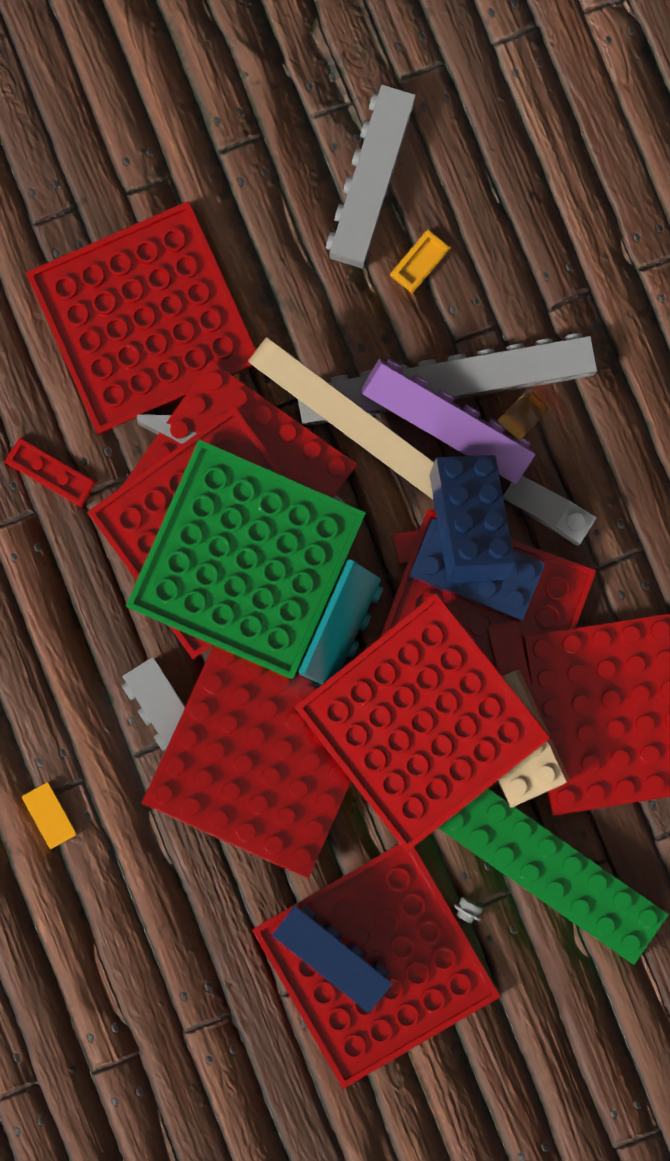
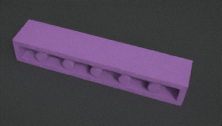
M381 359L377 361L361 388L363 395L467 456L495 455L499 475L514 484L518 483L535 456L534 451L530 448L532 444L530 441L518 434L514 438L504 432L506 427L493 419L489 423L479 418L481 413L468 404H465L462 408L454 403L455 397L442 389L438 393L428 387L430 383L417 374H414L413 377L408 376L402 372L404 367L392 359H388L387 362Z

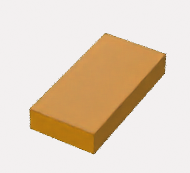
M427 229L390 273V276L413 294L450 251L451 247Z
M49 782L22 796L50 850L78 835Z

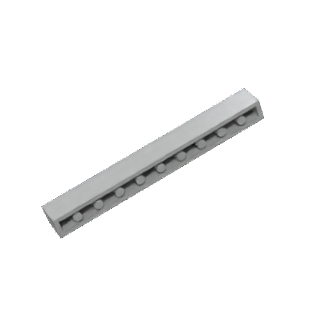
M582 333L567 335L564 337L565 341L554 343L552 338L542 339L535 342L536 346L524 348V344H514L507 346V351L495 353L494 349L481 350L477 352L475 357L466 358L465 354L453 355L448 357L447 362L436 363V359L418 362V367L407 368L406 364H402L404 367L403 373L410 377H413L414 374L421 376L430 383L428 386L430 389L437 393L442 389L454 396L455 400L590 377L595 375L597 368L591 336L583 337ZM372 370L363 371L360 373V377L348 379V375L330 378L331 382H328L330 385L370 415L392 412L362 394L361 388ZM298 399L301 422L304 427L329 423Z

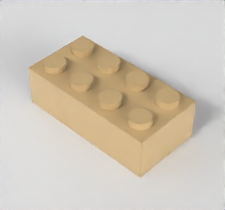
M520 670L504 675L503 677L547 731ZM552 739L499 779L511 808L571 781Z

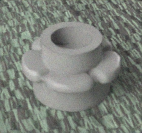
M462 897L459 904L454 905L458 910L456 915L464 921L472 923L474 919L481 920L479 916L483 908L473 901Z

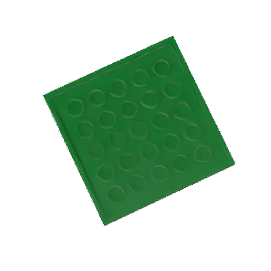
M198 440L125 607L293 680L366 513Z

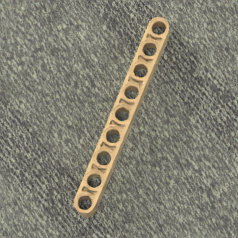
M266 337L249 359V363L433 499L429 476L434 464L431 459Z

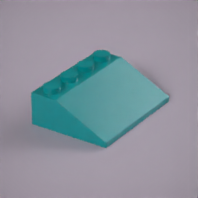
M350 559L346 563L299 670L300 676L320 685L324 684L343 668L347 657L353 659L360 642L355 641L359 629L362 631L366 630L372 616L367 613L371 602L378 603L384 589L379 586L381 578Z

